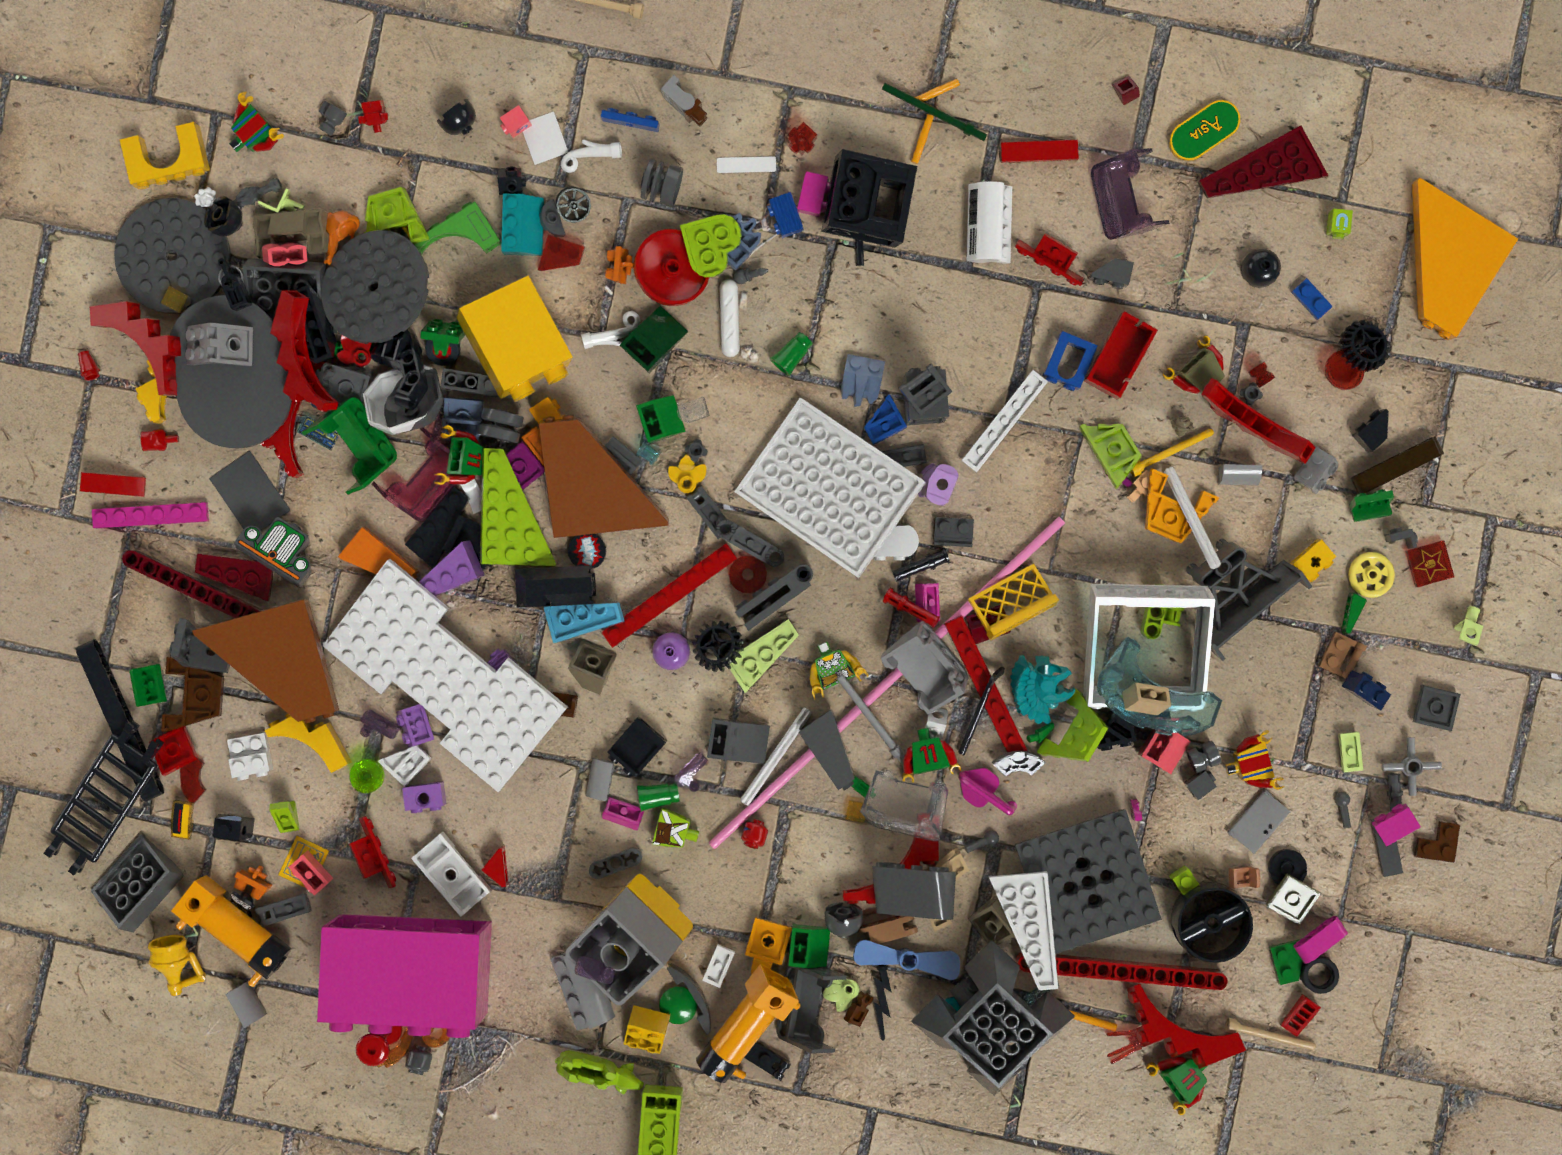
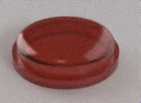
M1339 350L1327 359L1325 374L1328 381L1334 387L1341 390H1350L1362 382L1365 371L1358 372L1357 367L1351 369L1352 364H1345L1347 359L1346 357H1341L1344 352Z

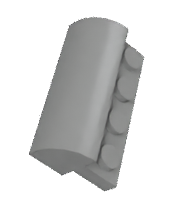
M566 953L551 958L577 1031L588 1027L589 1029L594 1028L615 1017L609 998L567 958Z

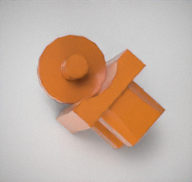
M616 246L614 250L607 251V260L614 262V268H607L605 277L620 284H626L627 275H631V269H634L632 256H628V249Z
M261 865L257 869L250 866L248 872L241 869L234 876L237 878L234 888L245 891L249 884L254 887L250 896L257 900L261 899L271 889L272 884L264 881L267 875L262 873L264 867Z

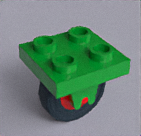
M432 319L421 330L420 339L427 340L425 349L429 360L440 366H448L459 357L461 350L460 342L464 338L465 333L459 322L445 323L441 319Z

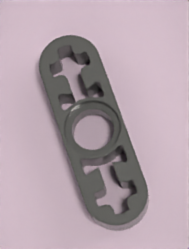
M632 847L594 861L589 867V874L594 879H601L638 865L643 857L642 851L637 847ZM632 851L634 854L638 853L637 861L629 859L626 861L628 865H625V860L622 857L623 854L627 858L631 855ZM611 859H620L621 866L613 868L610 864ZM604 861H607L609 872H607V868L601 870L600 875L597 872H593L595 865L603 867L605 866Z

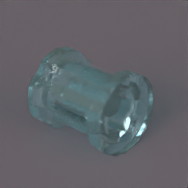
M645 441L636 455L638 457L642 456L652 466L660 456L661 451H656Z

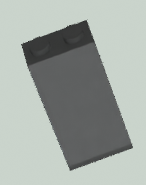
M831 709L800 730L799 734L838 790L842 788L845 791L853 785L855 776L834 712Z

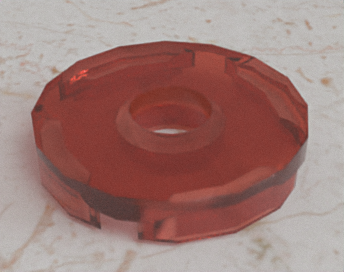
M746 555L739 557L733 562L730 567L729 578L736 590L742 593H753L763 587L766 582L767 571L761 560L754 556ZM745 569L753 571L754 575L751 580L743 578L742 573Z

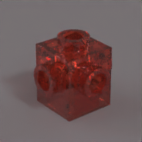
M802 122L798 128L794 127L788 133V147L795 154L803 155L805 152L808 154L814 148V142L817 140L818 134Z

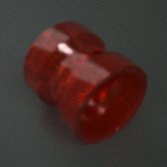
M1265 361L1248 372L1251 377H1256L1255 380L1258 388L1275 378L1272 372L1266 371L1268 366Z

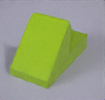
M295 801L270 804L269 811L280 833L299 830Z

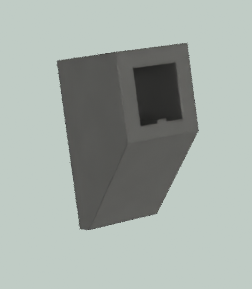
M1115 258L1091 273L1089 280H1093V283L1097 285L1111 284L1112 288L1122 290L1123 287L1126 288L1130 283L1134 262Z

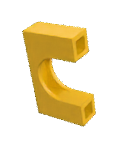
M195 122L175 126L180 144V154L176 162L167 168L153 167L148 157L145 140L139 135L119 139L130 185L137 189H147L151 184L163 185L168 183V180H184L186 176H201L205 174V171H210L200 126Z

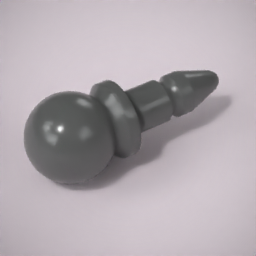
M738 269L734 273V281L737 284H745L747 281H752L754 277L763 276L768 272V269Z

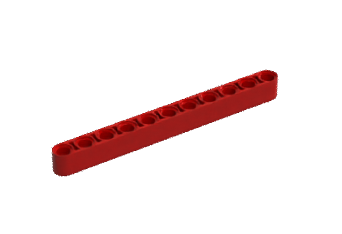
M1020 952L1016 957L1020 970L1031 973L1028 965H1021V960L1024 956ZM1055 954L1057 975L1211 990H1222L1228 983L1227 977L1217 969ZM1067 961L1068 967L1060 969L1059 965L1061 962ZM1087 963V969L1079 971V965ZM1106 965L1107 968L1105 972L1099 973L1098 967ZM1119 967H1125L1126 970L1124 974H1117V969ZM1138 969H1145L1142 976H1136ZM1157 971H1164V975L1161 978H1155ZM1183 972V977L1180 980H1175V974ZM1202 974V979L1194 982V976ZM1220 975L1221 981L1214 984V977Z

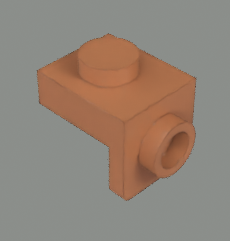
M1249 866L1229 868V887L1259 888V868Z

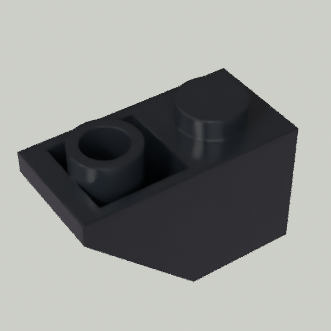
M1387 409L1375 410L1369 416L1371 419L1366 424L1362 422L1355 428L1356 433L1352 436L1367 453L1373 452L1388 437L1389 411Z

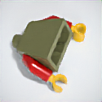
M1204 336L1203 339L1207 344H1202L1198 340L1197 345L1201 350L1176 372L1178 376L1175 375L1172 368H1167L1172 373V376L1166 377L1163 374V378L1167 381L1173 380V383L1183 391L1193 394L1202 393L1205 385L1209 383L1211 378L1220 382L1225 377L1223 373V356L1214 345H1210V338Z

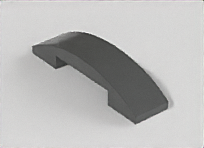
M672 963L669 964L667 970L676 985L684 981L702 1011L697 1015V1019L705 1033L709 1034L711 1030V1016L704 994L688 973Z

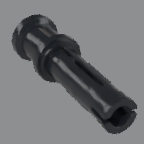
M945 547L934 554H927L924 559L893 570L896 582L929 568L935 570L939 565L944 563L950 564L951 562Z

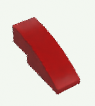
M81 472L80 492L145 497L146 478Z

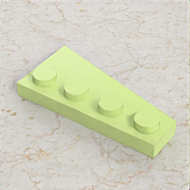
M789 619L746 646L744 651L738 652L742 658L736 657L737 664H730V671L745 693L799 636Z

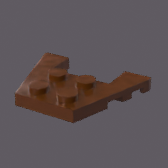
M166 657L165 674L185 675L182 715L162 714L161 731L167 732L222 716L224 677L203 669L184 667L174 658Z

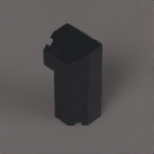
M594 565L515 569L517 608L596 604V600H592V596H596L595 573H591Z

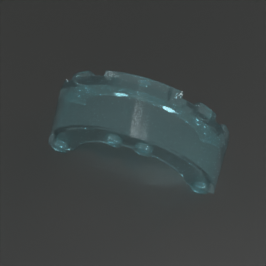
M1126 637L1119 644L1098 676V693L1105 698V704L1110 710L1139 728L1144 729L1146 726L1156 729L1158 734L1171 736L1172 733H1181L1183 736L1200 733L1214 726L1222 700L1210 691L1183 693L1169 689L1171 707L1159 715L1125 710L1122 692L1135 682L1163 687L1150 680L1140 670L1137 664V654L1140 652L1141 647L1134 639Z

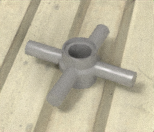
M1407 737V757L1401 763L1382 764V771H1402L1408 776L1409 796L1417 795L1416 776L1420 775L1423 770L1442 769L1441 762H1421L1419 758L1415 757V737ZM1411 762H1414V763H1415V768H1414V770L1409 771V769H1408L1409 764H1410Z

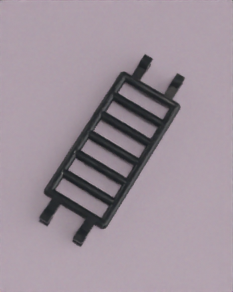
M132 721L131 724L129 722L126 723L120 736L117 734L110 735L50 830L56 837L43 854L49 858L52 855L56 856L63 843L73 848L80 854L68 870L73 876L77 872H82L88 860L92 863L97 862L158 767L157 763L152 759L161 749L164 742L160 739L152 740L145 754L133 747L128 741L140 726L135 721ZM115 743L148 766L143 776L109 752ZM104 759L138 782L133 791L99 768ZM95 774L128 798L123 807L90 784ZM84 790L118 813L113 822L80 799ZM75 805L108 829L103 838L70 815ZM65 821L98 844L93 853L60 830Z

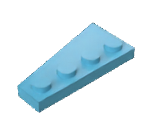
M620 603L543 607L553 643L624 622Z

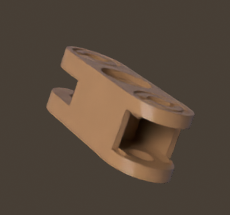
M897 915L862 925L858 932H869L870 938L867 940L881 944L913 935L918 932L916 925L907 927L903 925V923L913 920L914 917Z

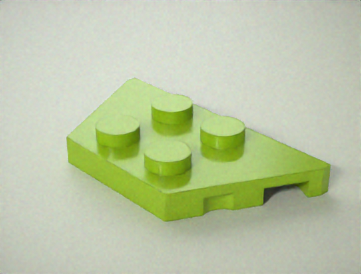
M1123 424L1080 425L1079 429L1115 489L1119 488L1142 456Z

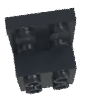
M1125 708L1108 711L1106 716L1109 719L1105 723L1108 730L1097 748L1101 749V751L1113 749L1112 746L1120 745V747L1131 746V742L1136 741L1134 727H1147V723L1150 722L1155 724L1166 723V719L1172 718L1170 710L1166 709L1159 715L1146 713L1131 714ZM1113 722L1117 723L1116 725H1113V727L1121 733H1123L1124 735H1121L1119 732L1113 730L1111 728V724Z

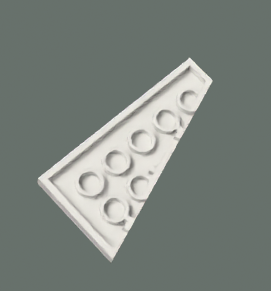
M1047 871L989 876L1038 990L1058 989Z

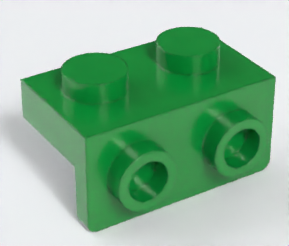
M1381 489L1375 491L1374 494L1360 493L1355 495L1349 504L1353 521L1359 522L1391 516L1390 502L1394 498L1393 491Z
M160 664L129 670L136 707L167 701Z

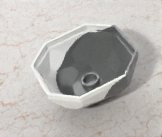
M424 365L428 390L414 410L394 404L396 391L403 380L402 371L392 369L378 374L363 393L368 423L385 433L395 435L423 428L435 421L443 403L437 370Z

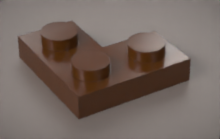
M1439 821L1436 840L1417 837L1414 856L1455 863L1460 825Z

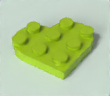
M725 214L715 215L680 225L690 265L697 274L704 277H715L726 270L728 253L740 245L742 238L741 227L733 217Z

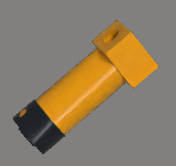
M205 875L192 883L171 910L180 918L175 926L178 930H182L186 924L192 928L199 925L247 962L248 966L256 972L248 981V985L254 987L262 976L268 979L281 967L292 948L225 898L224 895L227 891L209 876Z
M762 964L756 968L745 983L748 994L696 1058L700 1069L717 1082L726 1083L732 1074L744 1079L746 1072L738 1069V1066L775 1017L784 1021L793 1008L796 1010L800 1008L799 999L791 980Z

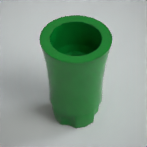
M799 332L779 352L773 355L770 361L782 373L790 377L813 343L806 335Z
M677 783L650 786L637 785L641 812L680 801Z

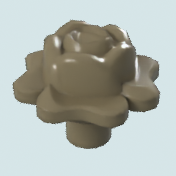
M1179 416L1171 421L1172 428L1177 430L1176 434L1178 436H1184L1185 432L1194 429L1189 417Z

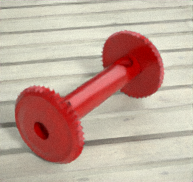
M392 1026V1032L388 1034L367 1033V1035H363L356 1045V1055L359 1060L368 1066L383 1064L389 1057V1044L396 1043L400 1036H402V1026Z

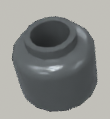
M416 1045V1049L408 1051L405 1067L409 1069L408 1072L423 1075L424 1072L429 1071L432 1054L427 1052V1047Z

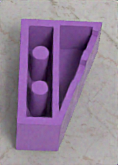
M469 540L461 542L419 582L437 597L485 575Z

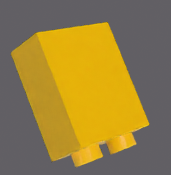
M529 275L459 308L457 320L500 399L511 395L514 402L519 401L535 391L532 386L533 383L545 378L548 385H551L569 375L565 367L569 365L573 356Z

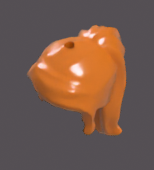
M343 210L328 213L326 232L329 234L328 251L325 252L324 264L330 265L332 263V258L338 251L339 241L344 240L349 235H351L350 240L355 237V232L360 226L357 216Z

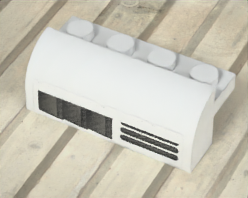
M977 182L968 185L967 261L975 263H1010L1012 186L1004 185L1003 182Z

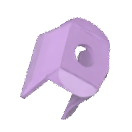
M931 463L921 471L923 475L922 480L926 483L918 495L919 497H926L934 504L944 506L950 500L959 477L958 472L950 465ZM945 479L948 487L945 490L938 489V480Z

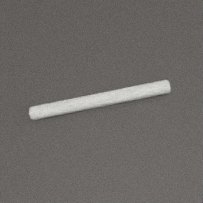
M1174 467L1166 468L1164 474L1168 475L1167 481L1210 568H1218L1221 562Z
M805 707L801 710L741 797L740 801L747 806L751 803L811 716L812 712Z

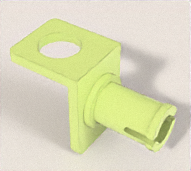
M287 188L277 209L258 201L260 206L275 213H279L284 209L290 212L296 211L297 209L295 208L304 210L305 205L289 199L290 190Z
M1469 606L1467 607L1465 619L1455 625L1454 629L1460 631V640L1476 646L1479 643L1483 626L1476 623L1480 609ZM1476 634L1474 639L1467 637V635L1472 636Z

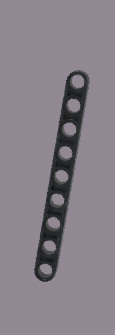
M96 639L77 646L76 653L112 734L120 736L126 723L129 722L131 724L134 720L100 644ZM137 729L128 743L145 754L147 749ZM118 746L125 763L143 776L148 766ZM156 770L140 794V797L145 802L164 794V787Z

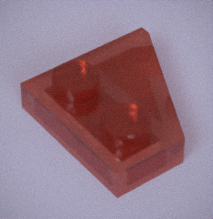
M548 235L538 270L545 271L580 265L586 246Z

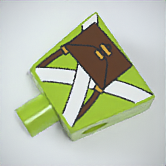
M662 807L652 845L683 848L685 840L697 842L699 831L689 828L691 821L689 818Z

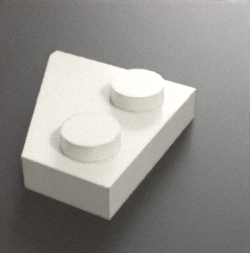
M419 745L382 758L378 762L405 787L431 760V757Z

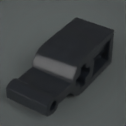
M224 258L218 259V264L224 272L221 285L230 308L234 311H239L251 306L252 302L244 282L232 273L231 263Z

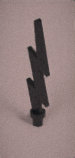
M876 965L881 981L873 977L879 1005L874 1001L873 1005L880 1039L884 1041L885 1033L882 1012L890 1017L884 988L890 992L892 991L887 974L888 965Z

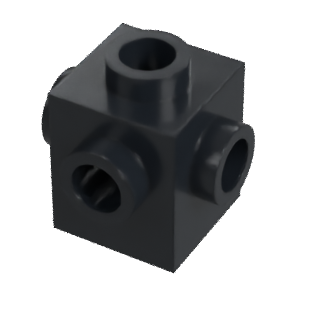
M510 166L498 169L499 195L522 194L523 187H526V175H522V168Z

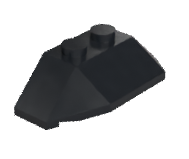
M308 284L296 291L309 298L305 324L306 344L310 361L318 364L334 357L337 341L332 326L326 317L321 299L311 285Z

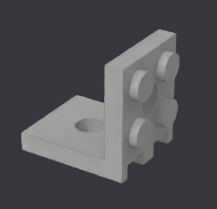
M204 323L187 327V350L185 353L187 365L195 366L217 363L252 366L253 327L219 323ZM231 340L236 342L235 350L230 348Z

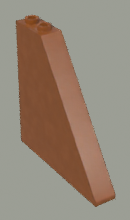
M574 415L562 416L563 419L555 420V417H545L543 421H540L539 430L554 538L669 526V518L579 417L574 418Z
M303 599L192 631L194 636L297 722L304 720V723L307 724L316 721L315 717L323 715V719L335 716L334 712L339 711L309 599Z

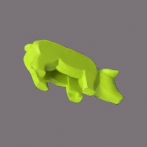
M572 1050L561 1052L560 1056L555 1059L557 1073L569 1082L591 1084L602 1090L614 1085L621 1094H625L627 1090H641L644 1085L643 1081H640L633 1074L634 1063L623 1064L618 1068L610 1060Z

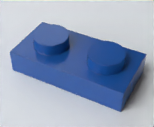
M1307 278L1291 292L1316 320H1319L1333 307Z

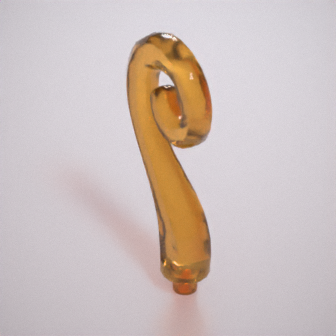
M407 1028L397 1046L389 1050L388 1059L383 1064L378 1065V1068L381 1066L389 1068L405 1056L414 1037L407 1034ZM442 1028V1035L436 1040L432 1039L430 1035L422 1036L423 1042L433 1048L443 1046L450 1039V1037L446 1036L447 1028Z

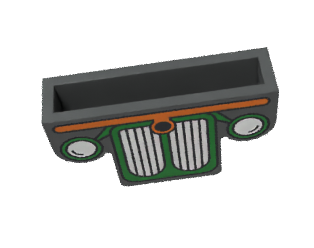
M276 517L264 535L261 534L258 527L248 526L234 542L237 549L299 588H302L311 575L312 568L309 560L301 556L310 544L309 537L300 531L301 528L293 522L289 524L280 517Z

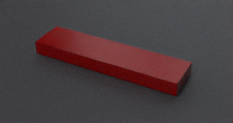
M1078 140L1001 142V163L1071 161L1079 159Z

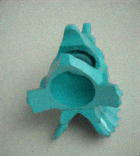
M1021 655L1018 661L1015 662L1010 676V685L1017 712L1023 716L1028 715L1029 720L1034 719L1037 724L1042 722L1049 724L1051 722L1049 708H1056L1060 702L1068 700L1075 692L1074 687L1067 689L1063 685H1057L1060 681L1071 675L1072 672L1067 667L1051 664L1049 656H1035L1037 664L1033 666L1032 663L1027 662L1024 655Z

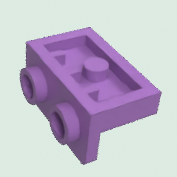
M418 704L397 711L396 720L398 725L402 727V739L404 744L408 745V748L434 740L425 708L422 705Z

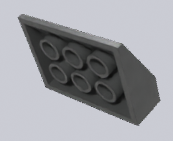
M249 258L243 265L244 285L251 302L265 311L272 320H274L282 290H297L309 284L322 301L323 279L326 272L325 264L322 262L287 263L282 266H272L264 262L263 259Z
M140 834L92 888L91 892L118 929L134 933L184 875L171 859L143 834Z

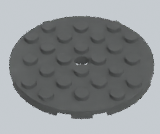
M164 198L143 205L125 221L115 244V267L122 285L136 301L150 309L175 314L183 313L193 304L213 297L219 292L222 286L219 283L218 276L222 267L218 264V259L224 258L230 262V245L227 236H218L207 230L208 228L204 225L206 209L188 200ZM172 250L176 251L177 258L170 261L167 258L168 254Z
M376 230L356 236L338 250L324 275L322 303L327 319L340 334L358 343H382L393 339V336L401 331H406L414 323L425 305L429 291L427 289L429 278L427 263L424 261L422 253L417 246L398 233ZM378 283V288L372 291L371 284Z

